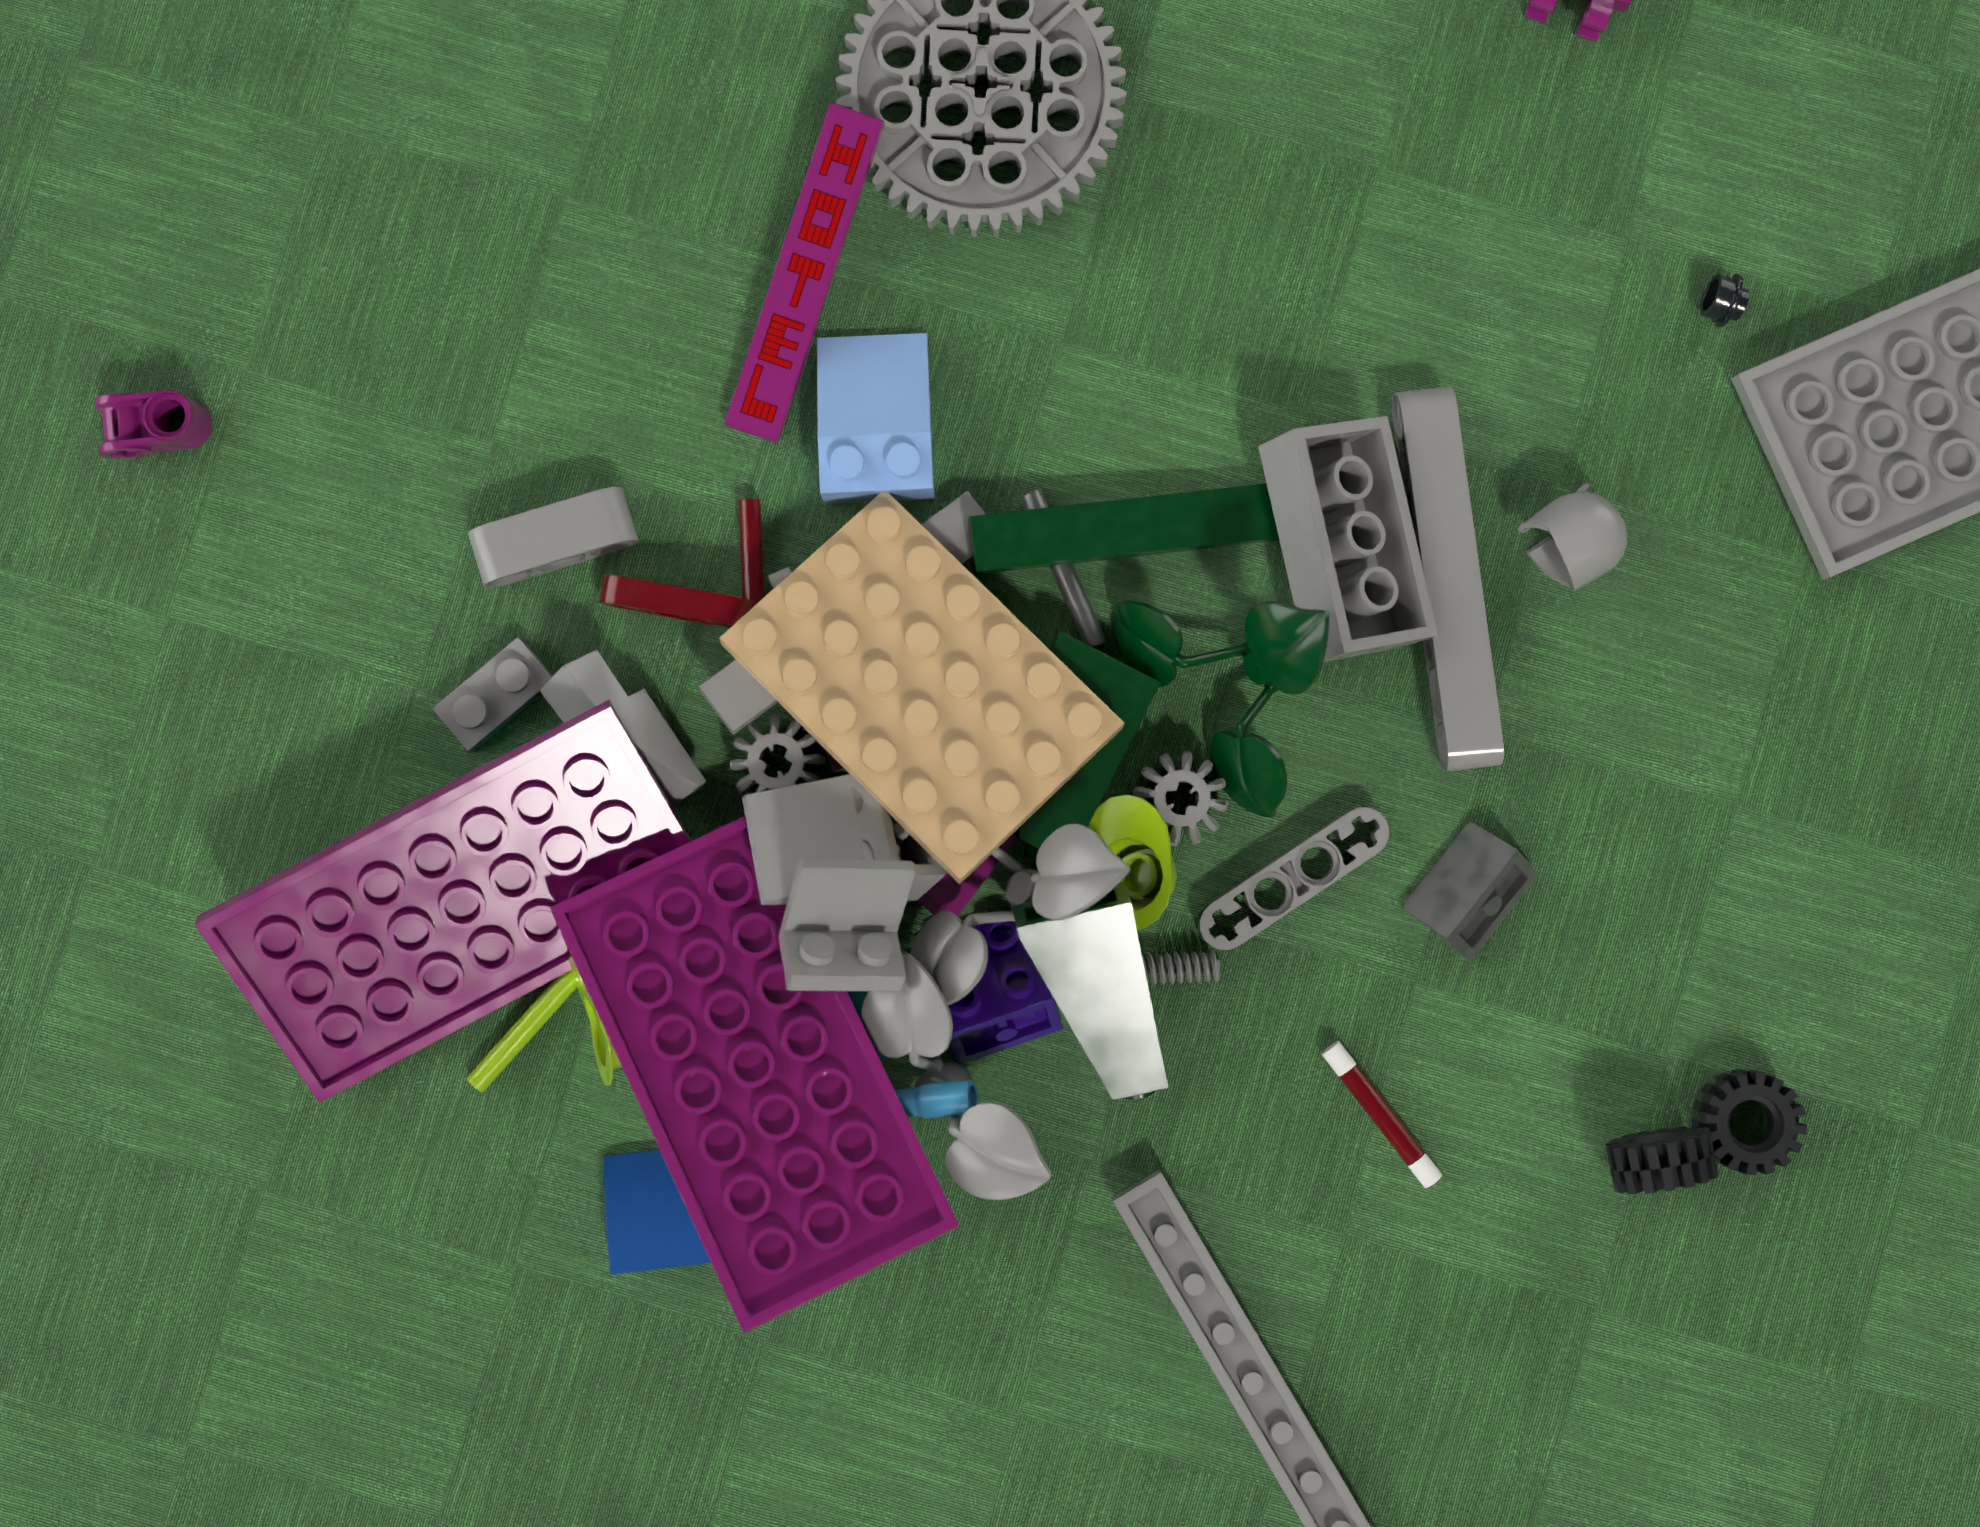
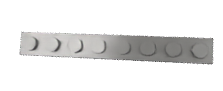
M1160 1169L1112 1198L1114 1205L1304 1527H1371Z

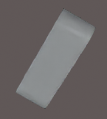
M620 486L599 489L478 526L468 532L484 588L512 584L629 548L639 542L623 487Z

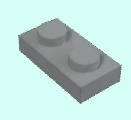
M517 637L432 709L466 750L474 752L542 695L539 690L553 675L525 641Z

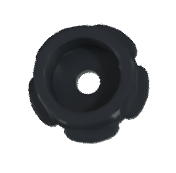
M1720 273L1714 275L1704 291L1700 304V315L1712 319L1716 327L1725 326L1729 320L1737 321L1744 313L1749 300V290L1742 287L1743 277L1737 273L1733 277Z

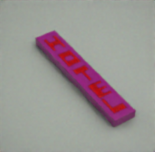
M830 102L724 425L779 444L885 125L883 120Z

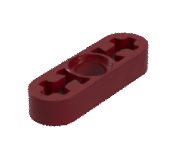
M603 575L598 600L600 604L618 609L724 628H731L758 603L725 594L615 575Z

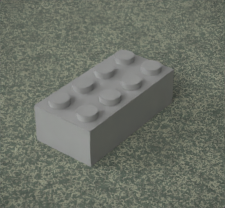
M1388 416L1295 428L1258 446L1294 606L1304 609L1325 610L1330 613L1328 642L1323 662L1401 648L1438 636Z

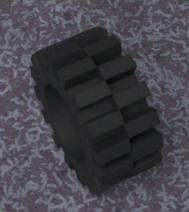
M1736 1069L1732 1070L1733 1074L1721 1073L1714 1078L1717 1083L1714 1085L1706 1083L1700 1090L1705 1094L1703 1101L1695 1099L1693 1109L1699 1111V1118L1692 1119V1127L1701 1126V1128H1709L1716 1162L1734 1171L1755 1176L1756 1172L1765 1175L1774 1173L1775 1169L1773 1166L1786 1167L1792 1162L1787 1155L1790 1151L1800 1152L1803 1144L1796 1142L1798 1133L1806 1135L1807 1125L1799 1123V1116L1806 1115L1804 1106L1794 1101L1798 1097L1796 1092L1792 1088L1785 1087L1783 1085L1784 1081L1753 1070ZM1747 1100L1759 1102L1765 1108L1768 1115V1128L1765 1134L1753 1143L1739 1142L1732 1135L1729 1127V1118L1732 1110L1739 1103Z
M1682 1126L1674 1129L1662 1128L1653 1132L1643 1131L1638 1132V1135H1625L1622 1138L1610 1140L1609 1143L1605 1144L1614 1191L1618 1193L1628 1192V1194H1637L1644 1191L1645 1194L1655 1193L1657 1190L1673 1191L1678 1187L1695 1186L1694 1183H1707L1710 1181L1709 1179H1716L1717 1175H1719L1711 1134L1707 1127L1693 1126L1687 1128V1126Z

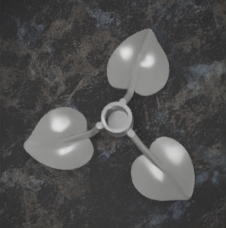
M1079 824L1064 825L1046 838L1037 854L1036 864L1038 871L1020 864L999 847L991 854L1015 872L1006 886V897L1011 907L1033 902V907L1037 913L1055 921L1071 918L1086 910L1109 893L1130 872L1129 866L1107 846L1097 833ZM1012 909L1011 911L969 914L963 922L955 913L944 910L938 912L923 925L913 943L911 955L930 973L948 1005L965 997L977 985L985 972L988 962L987 942L984 935L979 930L974 929V927L985 923L1015 922Z
M908 953L903 954L906 979L902 991H869L864 1000L862 1023L871 1043L880 1053L887 1057L898 1058L909 1054V1060L913 1066L928 1071L917 1079L914 1088L930 1083L972 1080L969 1071L963 1065L952 1061L943 1063L940 1058L936 1057L946 1051L950 1044L953 1031L951 1013L940 988L930 973L912 955ZM924 1057H936V1058L930 1060V1059H927V1058H924ZM985 1102L971 1107L963 1116L951 1117L948 1131L957 1140L949 1147L945 1156V1164L953 1180L969 1194L992 1200L1010 1199L1035 1190L1052 1177V1172L1044 1162L1032 1132L1025 1121L1010 1107L1002 1103Z

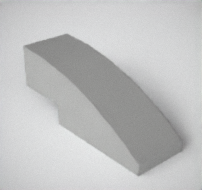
M597 650L563 665L539 690L564 723L610 700L672 808L681 804L706 782L646 690L642 689L627 696Z

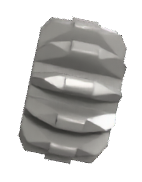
M778 714L770 715L769 734H765L763 728L756 721H752L748 724V728L757 739L753 745L742 738H736L733 743L737 749L748 753L747 759H734L730 761L731 770H749L750 772L749 775L740 779L736 784V787L741 792L751 789L756 784H760L756 791L757 793L798 785L802 780L806 782L822 780L818 775L807 772L808 765L820 766L825 764L826 756L819 753L806 754L805 751L815 746L818 741L811 734H807L797 742L796 739L802 730V725L795 718L789 723L785 734H782V721ZM778 747L787 748L785 758L792 763L791 769L787 774L778 771V778L769 776L771 766L764 762L766 755L769 751L778 754Z
M1187 751L1181 754L1179 769L1176 771L1172 759L1167 753L1159 756V765L1164 776L1161 777L1154 769L1145 766L1140 773L1144 779L1154 785L1153 788L1135 787L1132 790V796L1150 799V804L1158 809L1167 826H1170L1169 837L1171 846L1178 845L1181 827L1185 828L1191 844L1200 843L1201 834L1196 823L1199 822L1207 830L1215 832L1220 825L1213 817L1207 814L1208 809L1225 811L1228 808V802L1222 799H1210V792L1221 790L1226 786L1225 780L1223 778L1215 779L1206 784L1203 778L1211 771L1213 764L1209 760H1205L1198 766L1195 772H1191L1193 758L1192 753ZM1179 784L1186 785L1189 788L1185 792L1186 795L1193 793L1194 796L1193 806L1184 807L1181 815L1173 813L1171 808L1174 804L1167 805L1165 800L1166 792L1177 790Z

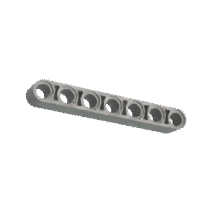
M1452 386L1396 392L1393 394L1392 416L1399 468L1438 636L1423 640L1440 763L1444 772L1500 766L1504 760V742L1455 392Z

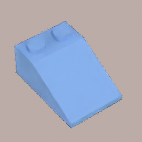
M927 333L817 338L820 494L824 504L871 502L880 493H889L896 501L935 499Z

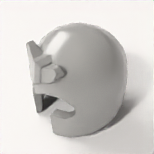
M1585 483L1576 493L1560 496L1520 524L1518 531L1522 534L1532 528L1550 532L1552 538L1546 537L1528 549L1526 553L1548 577L1570 587L1573 592L1612 571L1624 556L1628 544L1627 528L1620 513L1609 500L1597 493H1593V486L1590 483Z

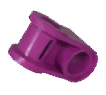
M173 390L138 394H107L94 399L95 408L101 411L104 443L98 446L101 457L128 459L145 457L151 453L191 450L205 443L212 432V418L205 406ZM184 408L185 421L177 431L172 432L170 427L171 418L175 412Z

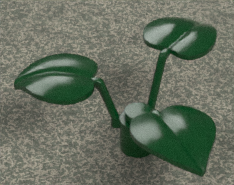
M1124 600L1115 604L1112 607V626L1116 645L1124 664L1161 682L1159 687L1166 686L1175 680L1177 674L1176 666L1188 668L1241 655L1245 656L1243 667L1246 675L1252 682L1258 685L1264 684L1265 688L1237 723L1236 734L1222 730L1212 737L1209 752L1210 762L1213 764L1212 770L1216 779L1223 778L1225 780L1226 786L1222 789L1238 805L1262 817L1272 818L1275 816L1276 810L1284 799L1287 790L1286 767L1276 748L1259 735H1248V729L1275 692L1280 690L1286 694H1301L1315 683L1327 649L1329 611L1304 609L1276 601L1262 602L1254 606L1246 616L1244 627L1246 642L1238 646L1184 656L1180 654L1183 646L1182 632L1166 613L1152 605L1138 601Z

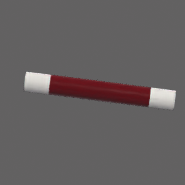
M1336 1041L1327 1047L1321 1055L1424 1188L1435 1184L1442 1177V1173L1340 1041Z

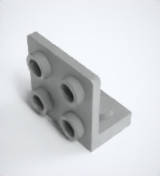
M803 858L799 860L778 936L787 991H902L906 973L897 930L916 874L912 861Z

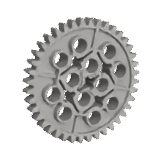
M867 0V7L872 17L856 13L854 16L855 27L861 34L846 33L844 37L846 48L852 53L841 54L838 58L840 69L848 74L836 77L837 91L846 94L836 99L837 105L884 121L885 125L869 173L877 171L871 181L875 192L891 186L888 195V202L891 207L907 199V218L912 220L924 209L927 211L928 228L933 229L941 217L947 218L949 234L954 235L961 221L968 222L971 237H977L982 223H988L993 236L998 237L1002 221L1008 220L1015 232L1019 233L1022 229V218L1028 214L1030 219L1039 226L1043 223L1044 206H1047L1056 215H1060L1063 209L1062 194L1068 199L1077 202L1080 199L1081 193L1077 181L1090 186L1095 183L1096 174L1090 165L1101 168L1106 167L1109 156L1103 148H1115L1118 135L1110 128L1122 127L1124 113L1116 109V107L1125 105L1126 91L1116 87L1124 83L1126 70L1114 66L1121 60L1122 50L1118 46H1107L1113 40L1115 30L1113 26L1098 27L1103 20L1104 10L1101 6L1085 10L1089 0H962L971 6V10L963 16L956 17L949 15L943 9L947 3L953 0ZM1014 2L1022 5L1027 11L1025 15L1018 19H1009L1001 15L998 10L1003 5ZM979 29H990L989 45L978 44ZM930 50L929 74L933 88L931 89L930 97H927L926 126L922 128L923 106L922 97L919 96V88L921 87L922 80L925 79L926 51ZM897 51L908 52L914 58L910 65L900 69L893 68L885 62L890 54ZM950 54H960L968 59L969 64L960 71H950L945 69L940 62ZM1040 55L1039 85L1042 86L1043 96L1038 106L1037 132L1033 133V102H1030L1031 85H1034L1035 56ZM1012 56L1021 60L1024 67L1017 73L1007 74L1000 71L996 67V63L1004 57ZM1068 59L1077 64L1079 71L1072 76L1064 77L1056 74L1051 66L1058 60ZM977 84L987 85L985 98L975 97ZM894 105L905 106L911 111V115L907 120L896 124L888 122L882 115L887 108ZM947 108L960 109L967 116L957 126L944 125L937 117ZM1009 110L1017 113L1022 121L1014 128L1004 129L996 125L993 118L997 113ZM1066 113L1075 119L1077 125L1070 131L1061 132L1052 128L1048 120L1055 114ZM974 136L984 137L986 146L983 149V155L972 154L971 145ZM950 161L959 164L964 169L962 176L955 181L941 180L934 173L939 165ZM1007 164L1017 169L1020 175L1012 183L1001 184L992 179L990 172L998 165Z

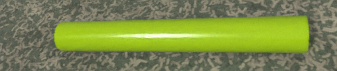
M572 970L552 981L468 1075L466 1079L475 1089L483 1093L573 993L577 985Z

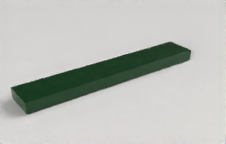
M1267 483L975 515L968 518L975 574L1279 541Z

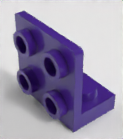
M1013 921L978 924L974 927L986 939L988 962L985 972L977 985L965 997L948 1005L953 1024L952 1038L949 1045L959 1064H964L1064 1029L1055 1000L1021 943L1016 924Z

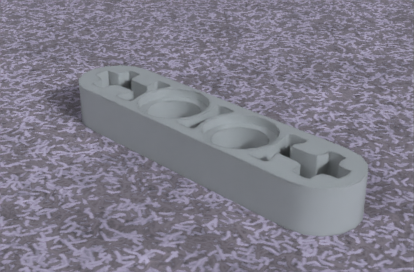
M1358 807L1343 813L1208 903L1201 910L1197 919V930L1201 939L1208 946L1218 950H1231L1240 946L1378 854L1386 846L1389 839V826L1385 817L1379 811L1370 807ZM1356 817L1361 823L1372 821L1376 828L1370 833L1373 843L1367 847L1365 843L1357 842L1343 850L1351 856V860L1344 864L1339 849L1326 836L1334 831L1336 840L1342 841L1354 832L1355 829L1351 822ZM1312 847L1324 849L1331 858L1329 873L1318 880L1307 877L1301 868L1303 853ZM1265 878L1277 879L1285 890L1283 903L1274 910L1261 908L1254 898L1256 885ZM1242 892L1247 908L1259 918V921L1251 926L1248 916H1244L1232 925L1235 935L1231 939L1227 940L1221 934L1213 937L1209 932V929L1215 924L1211 915L1217 910L1223 915H1230L1240 909L1241 906L1233 898Z

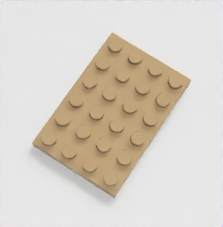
M889 493L878 494L720 637L721 645L959 884L1100 751L1124 725V722Z

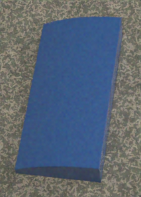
M660 1149L605 1155L604 1195L610 1275L711 1263Z

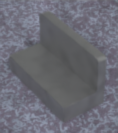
M1470 822L1403 904V908L1409 915L1435 931L1456 953L1471 962L1538 878L1539 874L1517 849L1475 823Z

